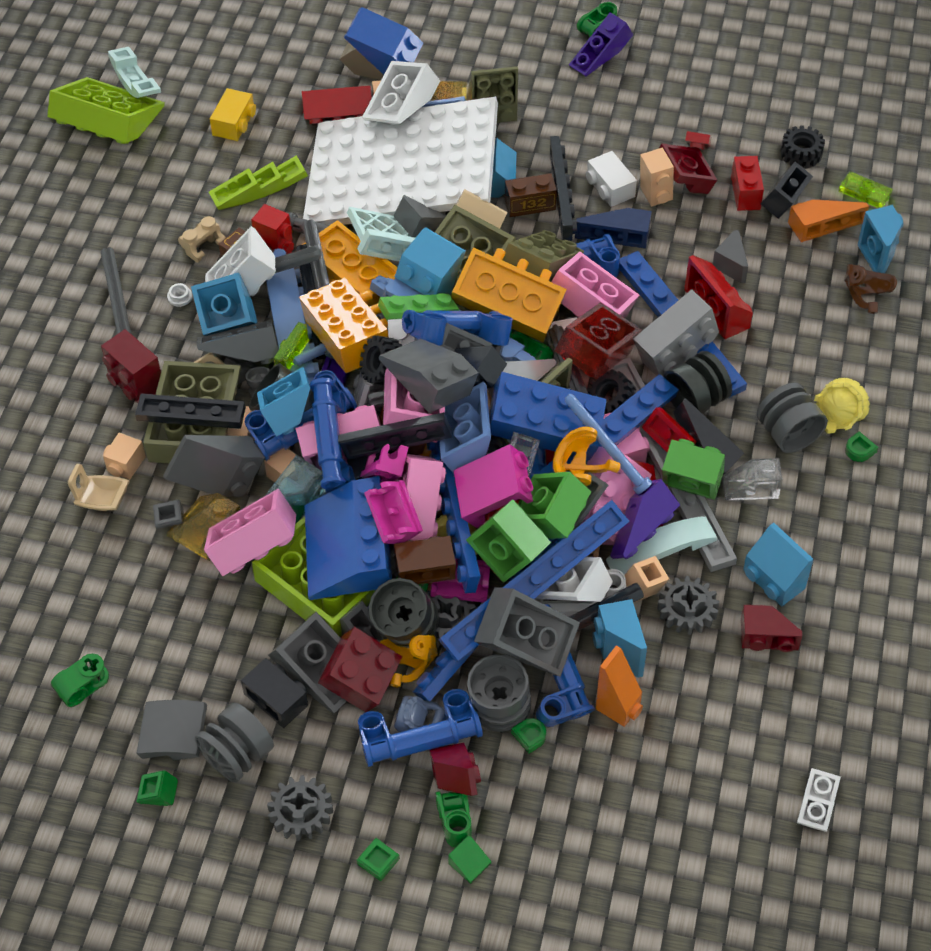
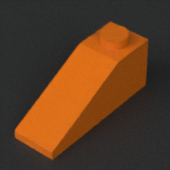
M809 200L791 206L788 224L798 239L804 242L862 224L865 211H868L869 205L864 202Z
M616 645L600 666L596 710L625 727L630 719L636 720L642 711V691L622 649Z

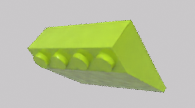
M86 77L50 90L47 117L55 119L59 124H70L76 126L78 130L94 132L98 137H109L115 139L117 143L128 144L141 136L163 109L165 102L147 96L135 98L126 89Z
M305 516L295 524L294 536L289 543L282 547L278 545L273 547L266 556L252 562L254 580L304 620L317 612L340 638L342 637L340 619L359 601H363L366 607H368L371 597L376 591L370 590L309 600Z

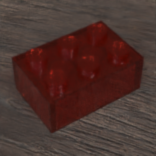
M600 302L566 326L554 351L561 355L564 360L568 357L571 358L573 364L582 369L586 375L598 379L631 353L635 345L633 338L642 329Z

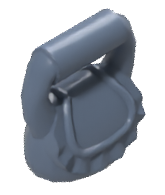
M404 696L394 727L399 732L424 726L428 710L435 711L432 724L445 721L444 708L435 702L424 701L417 696Z

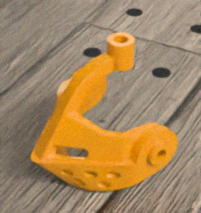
M580 427L569 432L559 443L553 458V470L555 473L570 471L585 486L590 485L592 479L589 474H584V472L602 473L611 471L617 473L620 470L621 464L608 459L602 465H586L587 449L590 444L596 441L598 434L597 430L591 427ZM576 452L571 463L567 464L566 462L571 453Z
M413 636L410 640L409 648L397 646L389 639L380 641L383 645L403 656L399 664L415 668L408 675L394 673L389 683L392 687H400L401 683L416 680L434 658L438 656L435 636Z

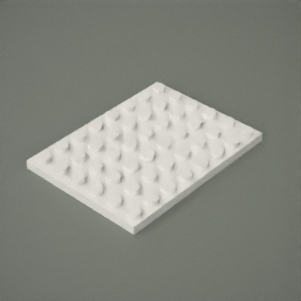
M496 97L421 107L400 124L365 121L362 116L318 123L303 219H312L315 222L331 225L337 220L343 225L352 224L347 214L349 207L394 215L403 195L439 212L450 211L457 203L464 189L489 203L491 201L498 111Z

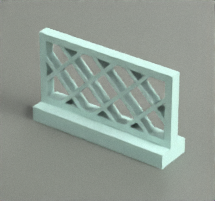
M349 207L347 211L350 221L361 241L357 248L361 255L400 262L402 254L416 238L408 234L394 218V215Z

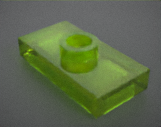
M851 171L839 186V192L877 208L884 207L893 191L890 187Z
M298 322L288 338L281 342L279 351L274 357L275 365L280 363L287 369H291L294 364V357L301 354L309 342L306 324Z

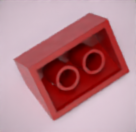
M371 86L302 91L304 120H309L310 124L323 122V118H332L333 121L346 119V116H363L372 99Z
M694 255L689 256L684 290L686 293L693 290L712 308L719 333L724 340L750 329L753 316L750 305L740 298L737 290L730 286L725 280L723 273L718 271L711 262Z

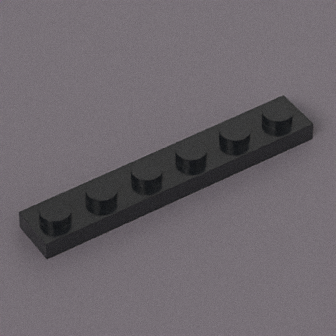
M550 136V161L553 180L557 189L556 203L562 240L572 241L573 234H577V221L574 219V204H570L572 203V189H567L570 188V176L567 174L568 164L567 159H565V145H561L559 136Z

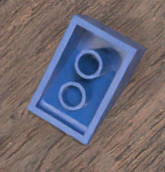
M363 7L358 10L344 36L383 75L391 61L414 63L423 45V42L409 28Z

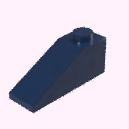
M624 208L576 218L577 234H575V239H590L592 241L602 238L604 234H609L614 244L646 249L652 211Z

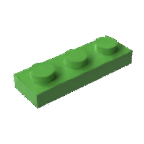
M444 293L432 295L417 294L412 296L394 295L391 297H380L378 307L387 321L402 319L406 310H414L417 313H423L426 310L459 311L450 294Z

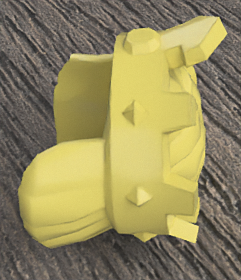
M838 378L829 382L814 399L828 420L825 429L827 434L835 433L837 429H845V431L851 429L853 424L863 420L868 415L870 409L866 390L863 386H860L859 382L849 378Z

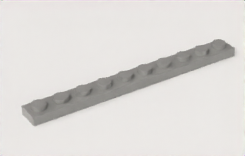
M630 358L606 364V370L609 373L610 369L622 372L636 387L635 393L645 386ZM644 422L640 426V433L649 442L650 451L648 453L663 480L662 468L667 452L642 429V426L645 424ZM668 487L680 503L677 509L683 520L706 516L717 536V541L698 548L710 572L736 565L737 557L705 497Z

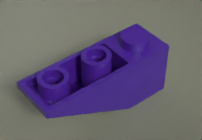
M610 12L569 63V66L586 77L617 55L633 36L627 22Z
M662 479L653 480L652 484L644 492L638 495L635 493L629 499L624 515L630 522L618 531L610 555L612 559H628L638 551V545L651 539L657 531L655 529L660 524H664L674 517V511L680 506V503Z

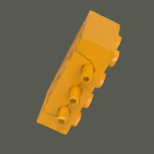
M337 220L319 232L329 283L331 284L336 280L345 278L358 294L369 290L372 293L373 299L366 302L369 307L379 302L380 296L370 290L371 281L379 275L394 280L398 267L388 259L361 255L357 249L361 242L359 237Z
M473 247L452 291L451 297L454 302L472 311H480L482 313L498 311L503 315L513 318L512 329L544 342L567 289L549 281L552 275L550 270L543 269L540 277L526 271L529 262L525 259H520L517 266L503 261L506 254L503 249L497 248L494 256H491Z
M345 278L336 280L327 286L312 290L299 297L306 323L345 373L362 367L360 366V361H363V357H360L361 352H365L363 346L364 344L368 345L367 340L369 338L372 339V336L388 337V321L385 318L379 320L376 316L382 313L378 303L370 307L366 304V302L373 299L372 293L368 290L358 294Z

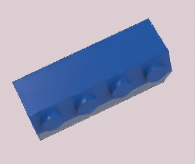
M380 476L350 481L305 505L309 600L376 590L388 580H392L390 544H383L364 494L369 489H381L380 483L382 481Z

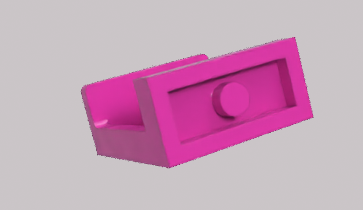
M509 444L453 470L462 519L478 528L485 523L484 514L508 504L512 499L514 501L521 499L527 504L533 502L531 492L533 491V484L527 472L529 463L522 451H518Z

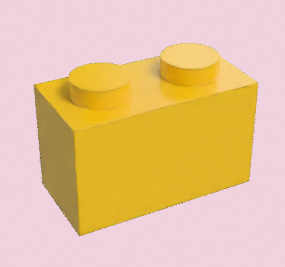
M226 89L210 117L212 136L234 141L239 140L242 133L246 132L250 118H253L256 113V104L253 102V95L251 93Z

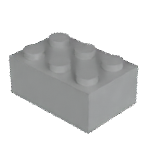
M690 290L633 339L642 363L656 376L660 374L664 377L668 370L694 357L700 348L705 344L711 343L716 338L719 330L712 308L693 290Z

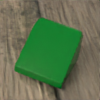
M165 770L142 775L136 802L139 804L161 806L173 805L178 779Z
M467 836L448 855V864L470 884L491 864V860L470 836Z

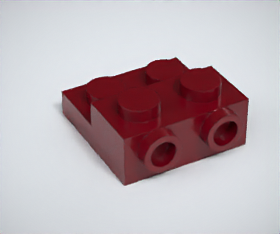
M662 143L659 148L663 147L674 166L673 180L676 183L685 184L689 192L709 194L718 180L699 148Z

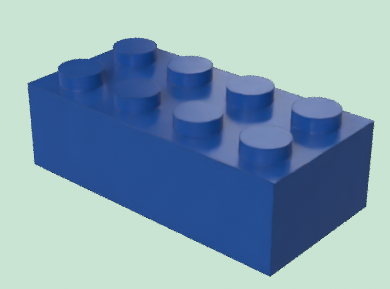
M501 372L494 385L489 410L490 433L493 436L556 451L559 443L569 432L580 427H586L566 404L565 397L568 394H573L601 428L607 399ZM597 439L589 445L586 452V460H590L599 448L600 443ZM572 452L571 456H575L576 452Z

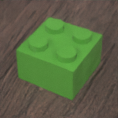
M671 440L662 468L663 482L668 484V487L715 500L724 473L725 454H722L719 449L706 446L704 449L694 446L695 444L689 440Z
M571 472L534 474L531 478L533 502L527 504L520 499L518 506L525 511L526 515L543 531L548 539L568 538L574 529V524L581 511L586 506V501L591 491Z
M513 499L466 539L503 583L532 562L551 543L543 531L534 524Z

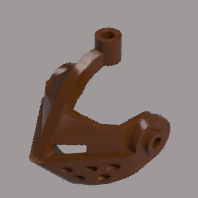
M847 264L844 281L854 301L859 307L868 309L869 314H877L878 302L867 303L860 295L891 293L897 286L896 277L891 274L865 270L860 265Z

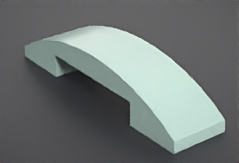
M130 47L108 51V56L119 80L133 97L139 98L161 93V88L153 78L148 79L139 68L137 57Z
M706 516L684 519L655 529L657 531L651 539L638 545V551L628 559H612L609 556L606 562L610 569H617L625 575L633 564L656 556L659 560L689 546L694 551L718 539Z

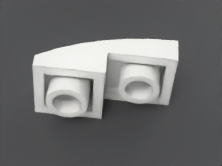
M811 768L797 821L798 824L827 832L840 776Z

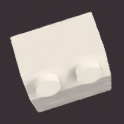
M391 61L362 116L363 120L395 124L402 123L431 100L440 83L439 78L427 63Z

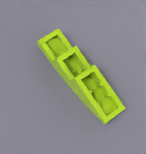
M296 155L277 167L274 162H271L254 173L248 168L209 191V194L217 209L221 210L271 195L306 178L308 174Z

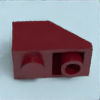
M766 605L743 606L741 615L742 648L754 651L764 649L780 650L782 652L799 651L802 631L777 609Z
M464 742L429 749L433 776L438 789L470 796L478 795L476 783H481L479 767L475 763L473 752L468 753Z

